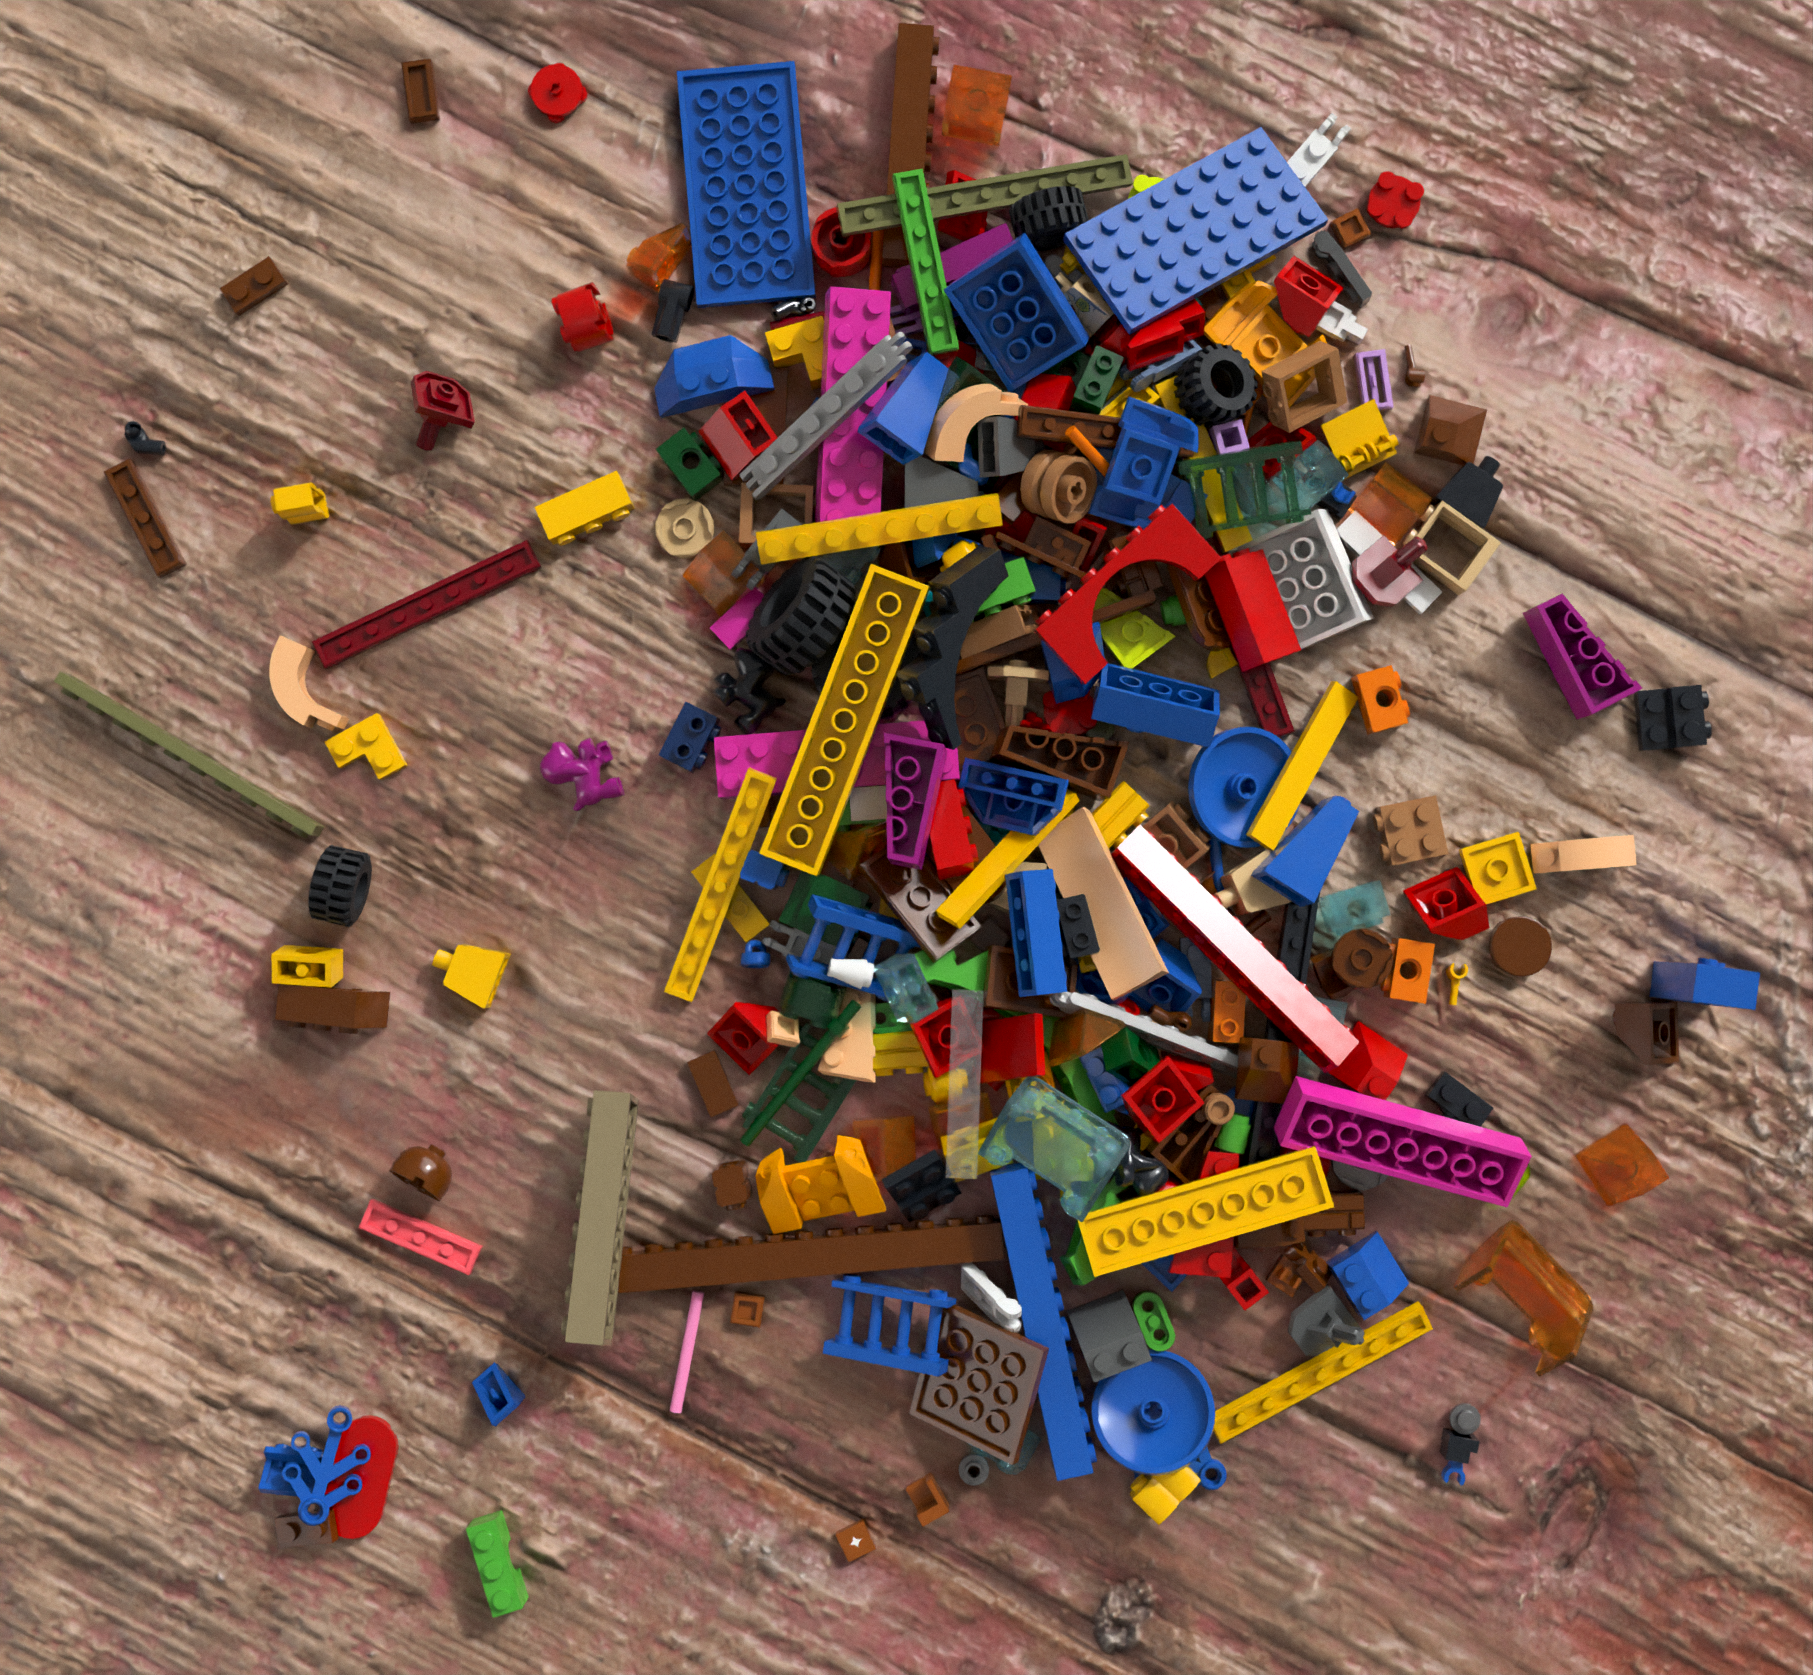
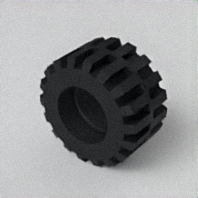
M1056 186L1035 191L1016 201L1009 210L1015 239L1025 233L1036 251H1045L1066 245L1063 241L1064 233L1088 221L1082 191L1079 188L1070 186Z
M1221 343L1209 345L1185 360L1182 366L1178 368L1176 372L1178 377L1174 379V386L1177 387V390L1174 391L1175 398H1179L1180 403L1178 405L1180 409L1184 408L1186 411L1185 416L1188 419H1195L1194 424L1198 426L1204 424L1205 428L1211 429L1212 426L1231 422L1246 413L1253 406L1252 401L1256 400L1257 396L1254 390L1258 388L1257 381L1253 378L1256 374L1254 369H1250L1248 365L1250 361L1247 358L1243 359L1241 356L1242 352L1238 349L1232 351V346L1226 344L1222 347ZM1211 378L1218 385L1220 394L1213 387Z
M333 845L325 849L316 864L309 889L308 905L312 919L350 927L356 922L365 906L371 883L372 865L368 853Z

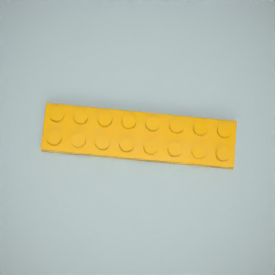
M1312 1146L1076 1215L1092 1271L1094 1277L1330 1209L1334 1207L1316 1147Z

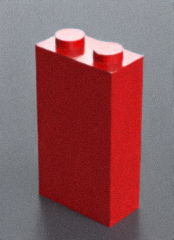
M1246 548L1233 553V558L1230 553L1221 556L1222 559L1205 573L1242 672L1300 651V645L1263 549L1250 552V549Z

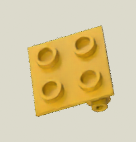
M1375 399L1320 425L1343 480L1397 454L1395 447L1399 445L1398 440L1394 434L1389 435Z

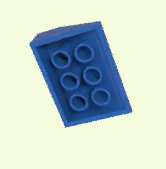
M1025 233L997 250L944 288V292L1009 392L1086 346L1090 337Z

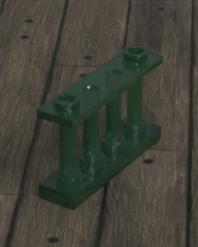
M1295 440L1176 461L1178 474H1186V479H1190L1196 526L1193 527L1206 539L1213 537V531L1285 519L1286 524L1304 521L1305 515H1311V508H1299L1293 461L1296 460L1295 455L1303 453L1301 441ZM1277 458V463H1281L1287 510L1269 513L1262 466H1265V460ZM1246 463L1247 469L1250 468L1257 515L1239 518L1232 471H1235L1234 465ZM1216 469V473L1220 474L1226 521L1208 523L1202 477L1205 476L1204 471Z
M806 1022L804 1027L799 1025L800 1043L795 1048H790L757 1103H749L741 1116L746 1119L742 1127L748 1129L762 1112L760 1109L768 1096L774 1097L780 1090L776 1083L786 1069L793 1073L800 1065L792 1059L800 1044L811 1050L819 1040L808 1034L813 1024ZM810 1071L803 1081L826 1094L825 1098L829 1102L824 1110L820 1108L816 1110L792 1094L784 1103L810 1120L809 1124L813 1125V1128L808 1136L803 1133L800 1136L773 1118L765 1128L794 1146L793 1149L797 1151L794 1157L795 1160L800 1163L806 1162L856 1080L843 1078L840 1084L835 1082L831 1084Z

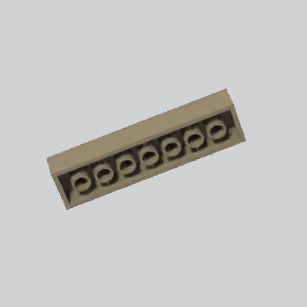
M594 1090L593 1098L588 1099L587 1116H591L590 1128H585L583 1136V1146L587 1147L586 1159H582L580 1164V1178H584L583 1189L578 1190L576 1197V1208L580 1209L579 1221L574 1222L572 1239L577 1240L575 1253H571L569 1258V1272H573L572 1285L568 1284L565 1292V1303L569 1304L568 1316L563 1317L561 1334L566 1336L565 1342L612 1346L639 1100L631 1093Z

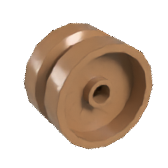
M1042 450L1035 454L1028 462L1022 475L1020 488L1022 502L1026 509L1034 515L1052 518L1062 523H1075L1082 519L1090 509L1097 488L1096 471L1092 463L1084 457L1067 455L1056 450Z

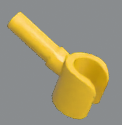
M1452 963L1446 969V975L1451 979L1449 1004L1457 1005L1460 979L1467 975L1468 967L1466 964H1462L1461 974L1458 976L1453 971L1454 963Z

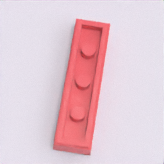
M375 1199L370 1200L358 1227L466 1275L472 1273L483 1247Z

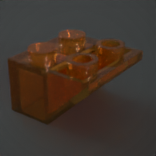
M914 1115L853 1119L854 1138L861 1141L876 1182L882 1181L881 1179L916 1160Z

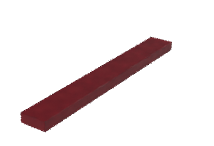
M1206 511L1198 512L1191 525L1207 542L1209 541L1216 548L1220 557L1229 554V551L1223 553ZM1231 646L1232 654L1238 663L1237 667L1260 729L1269 731L1277 737L1294 732L1295 730L1270 662L1242 672L1233 646Z
M527 539L312 641V644L324 669H329L542 567L530 541Z

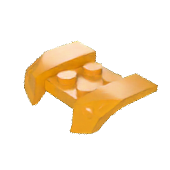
M1258 280L1245 285L1214 314L1204 326V335L1213 344L1221 343L1222 347L1227 344L1232 346V351L1238 349L1242 352V358H1247L1250 361V364H1248L1250 369L1255 371L1256 375L1253 377L1263 385L1261 371L1318 341L1326 344L1327 342L1322 334L1306 345L1268 305L1277 296L1276 288ZM1314 366L1284 381L1289 408L1315 380Z
M837 1135L834 1156L785 1166L783 1150L779 1148L760 1162L755 1177L760 1205L773 1234L801 1229L803 1221L851 1211H855L857 1217L886 1211L885 1203L871 1171L863 1145L856 1138Z

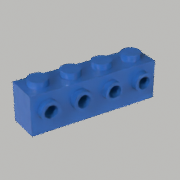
M1053 869L1005 874L1019 997L1067 992V975L1064 969L1063 943L1059 926L1060 915L1057 909L1056 882L1053 876Z

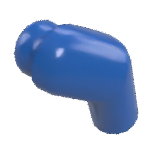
M966 443L963 462H958L959 473L977 481L978 486H982L987 483L989 477L980 478L979 462L973 459L972 446Z

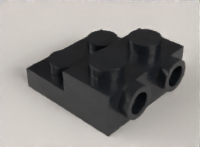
M1701 685L1642 690L1634 693L1639 751L1707 745V739H1710L1712 735V727L1709 721H1705L1704 709H1707L1709 706V697L1706 691H1702Z
M935 1149L881 1179L886 1190L896 1201L899 1210L909 1223L913 1220L925 1218L929 1211L940 1205L953 1202L955 1197L962 1193L951 1171Z

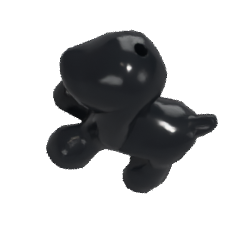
M740 647L734 655V661L739 672L738 678H733L727 672L719 674L714 678L718 687L713 690V693L726 707L737 700L751 710L746 714L739 715L734 721L737 727L745 735L753 734L760 726L762 720L769 717L776 708L783 706L786 700L785 698H775L763 688L764 682L772 675L775 668L750 649Z
M1103 1121L1093 1127V1146L1113 1145L1110 1162L1094 1166L1093 1180L1096 1185H1107L1115 1176L1117 1186L1127 1187L1132 1184L1137 1195L1141 1197L1162 1189L1168 1182L1169 1172L1160 1160L1140 1154L1141 1135L1143 1132L1139 1127H1121L1110 1121Z

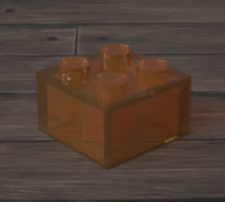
M953 65L942 121V135L1000 146L1011 90L1012 75Z

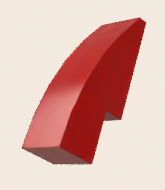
M1196 299L1143 327L1133 337L1127 348V369L1129 371L1182 353L1184 342L1204 335L1206 312Z

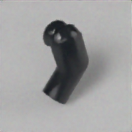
M811 297L790 298L771 308V315L775 321H780L789 315L801 316L811 314L816 309V302Z
M131 421L125 425L124 435L135 452L165 455V441L149 439L138 422Z

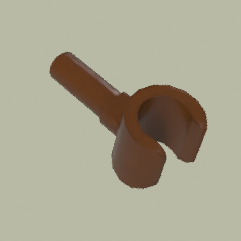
M1407 345L1404 347L1407 360L1405 384L1412 387H1421V383L1425 380V370L1415 369L1412 345Z

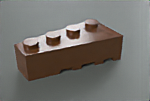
M1009 725L1000 730L990 758L1020 770L1069 780L1067 789L1097 801H1102L1111 797L1129 742Z

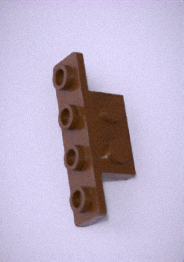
M1038 516L1035 517L1023 543L995 531L994 537L1000 539L997 545L1013 553L1017 547L1027 552L1024 558L1039 565L1042 564L1043 560L1054 565L1052 571L1066 578L1069 577L1070 573L1080 578L1086 574L1078 569L1091 542Z

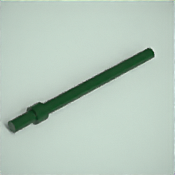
M851 1000L838 1017L834 1016L827 1025L828 1030L740 1138L744 1145L749 1147L836 1038L843 1036L849 1028L848 1023L861 1008L859 1003Z

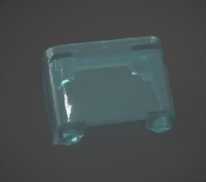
M1027 1077L1006 1102L978 1154L987 1159L991 1164L1000 1166L1007 1165L1014 1158L1062 1190L1064 1194L1060 1202L1064 1211L1080 1222H1083L1128 1152L1131 1144L1128 1137L1120 1130L1045 1081L1036 1077Z

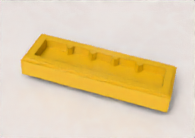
M715 853L691 871L702 887H704L716 855ZM737 883L725 916L747 943L768 927L770 923L739 883Z

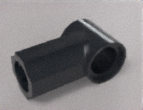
M668 279L662 281L658 296L659 308L652 330L653 337L665 342L677 343L685 312H689L692 304L694 286Z

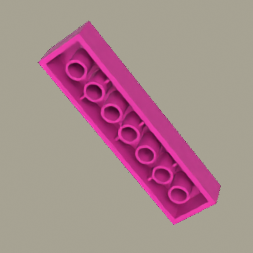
M832 286L825 293L821 396L881 339L889 335L891 291ZM887 382L818 445L815 523L881 512L884 451L857 431L861 423L886 392Z
M925 721L878 724L853 788L885 786L884 733L931 741L928 737ZM807 730L714 737L718 798H737L748 768L777 778L771 796L782 795ZM946 748L947 756L941 782L952 779L960 781L958 749Z
M1295 1076L1274 1125L1276 1136L1282 1147L1299 1151L1315 1146L1319 1157L1503 1207H1508L1532 1157L1523 1140L1519 1137Z

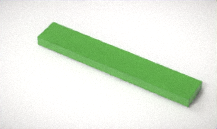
M923 169L893 173L892 181L927 352L930 355H938L958 351L959 344L950 300L944 292V288L947 286Z

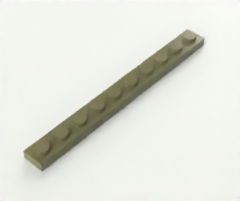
M1124 154L927 188L933 221L1010 208L1022 197L1050 187H1075L1082 191V195L1131 187L1133 180L1128 156ZM895 194L837 203L836 210L842 237L902 227Z
M60 671L54 680L55 683L63 687L61 690L63 694L77 701L79 697L89 702L86 706L88 709L101 716L104 713L114 717L113 724L126 731H129L130 728L140 733L137 738L151 746H154L156 743L165 748L163 753L178 762L181 758L190 763V770L203 777L209 774L216 779L214 784L225 791L231 792L234 789L242 794L240 800L256 808L259 804L267 809L265 814L273 820L282 823L284 819L293 825L291 830L304 838H307L309 835L319 837L325 826L75 676Z

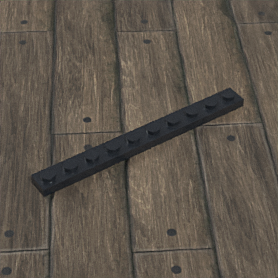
M1320 893L1313 904L1299 907L1293 902L1285 904L1276 959L1282 961L1287 967V971L1305 985ZM1267 1017L1264 1039L1293 1043ZM1254 1101L1244 1166L1280 1156L1281 1146L1276 1136L1274 1125L1283 1104Z

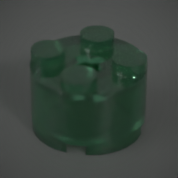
M789 970L779 1001V1006L782 1008L781 1014L791 1019H798L799 1016L810 1019L811 1025L827 1029V1025L834 1016L838 1017L847 987L841 986L838 988L835 983L810 976L808 979L800 978Z

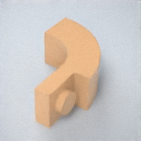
M1634 835L1531 844L1533 874L1636 865Z

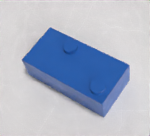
M1108 663L1100 670L1094 692L1091 719L1123 726L1135 733L1147 732L1210 748L1220 716V690Z
M1698 958L1697 963L1654 961L1649 997L1710 1006L1755 1010L1760 972L1726 968L1725 963H1718V960Z

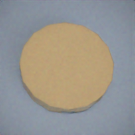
M689 498L675 499L666 504L655 522L656 537L661 547L670 555L682 559L694 558L704 553L711 545L715 534L714 520L708 509L699 502Z

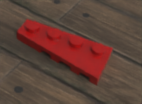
M1206 1151L1197 1180L1237 1169L1239 1154ZM1233 1237L1175 1253L1168 1272L1231 1278Z

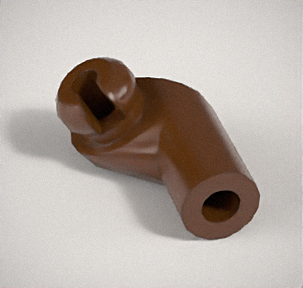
M1153 1004L1147 1013V1016L1159 1025L1173 1026L1178 1028L1180 1032H1187L1192 1026L1191 1016L1183 1011L1167 1012Z

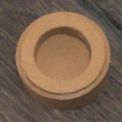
M1212 1093L1205 1098L1202 1112L1204 1117L1211 1123L1223 1125L1232 1119L1235 1106L1228 1096L1222 1093Z

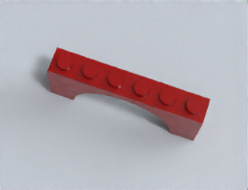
M1161 504L1148 516L1151 522L1144 529L1138 525L1125 537L1128 543L1121 550L1114 547L1103 558L1106 562L1104 566L1098 571L1093 567L1080 579L1083 585L1074 592L1070 588L1057 600L1061 605L1053 613L1047 609L1035 620L1039 626L1033 631L1081 684H1086L1108 664L1095 642L1092 616L1097 596L1112 575L1128 565L1154 561L1174 566L1196 581L1222 559L1173 504L1166 508Z

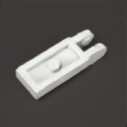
M1333 113L1329 115L1318 130L1315 129L1287 162L1305 188L1336 153L1340 143L1351 131V128L1345 125L1339 130L1332 142L1328 140L1324 134L1336 122L1337 116Z
M972 1262L962 1264L961 1289L994 1323L999 1324L1007 1331L1018 1333L1021 1329V1321L1018 1317L1022 1315V1307L1018 1305V1302L1015 1299L1006 1298L1004 1291L1001 1288H997L988 1279L986 1273L983 1270H979Z

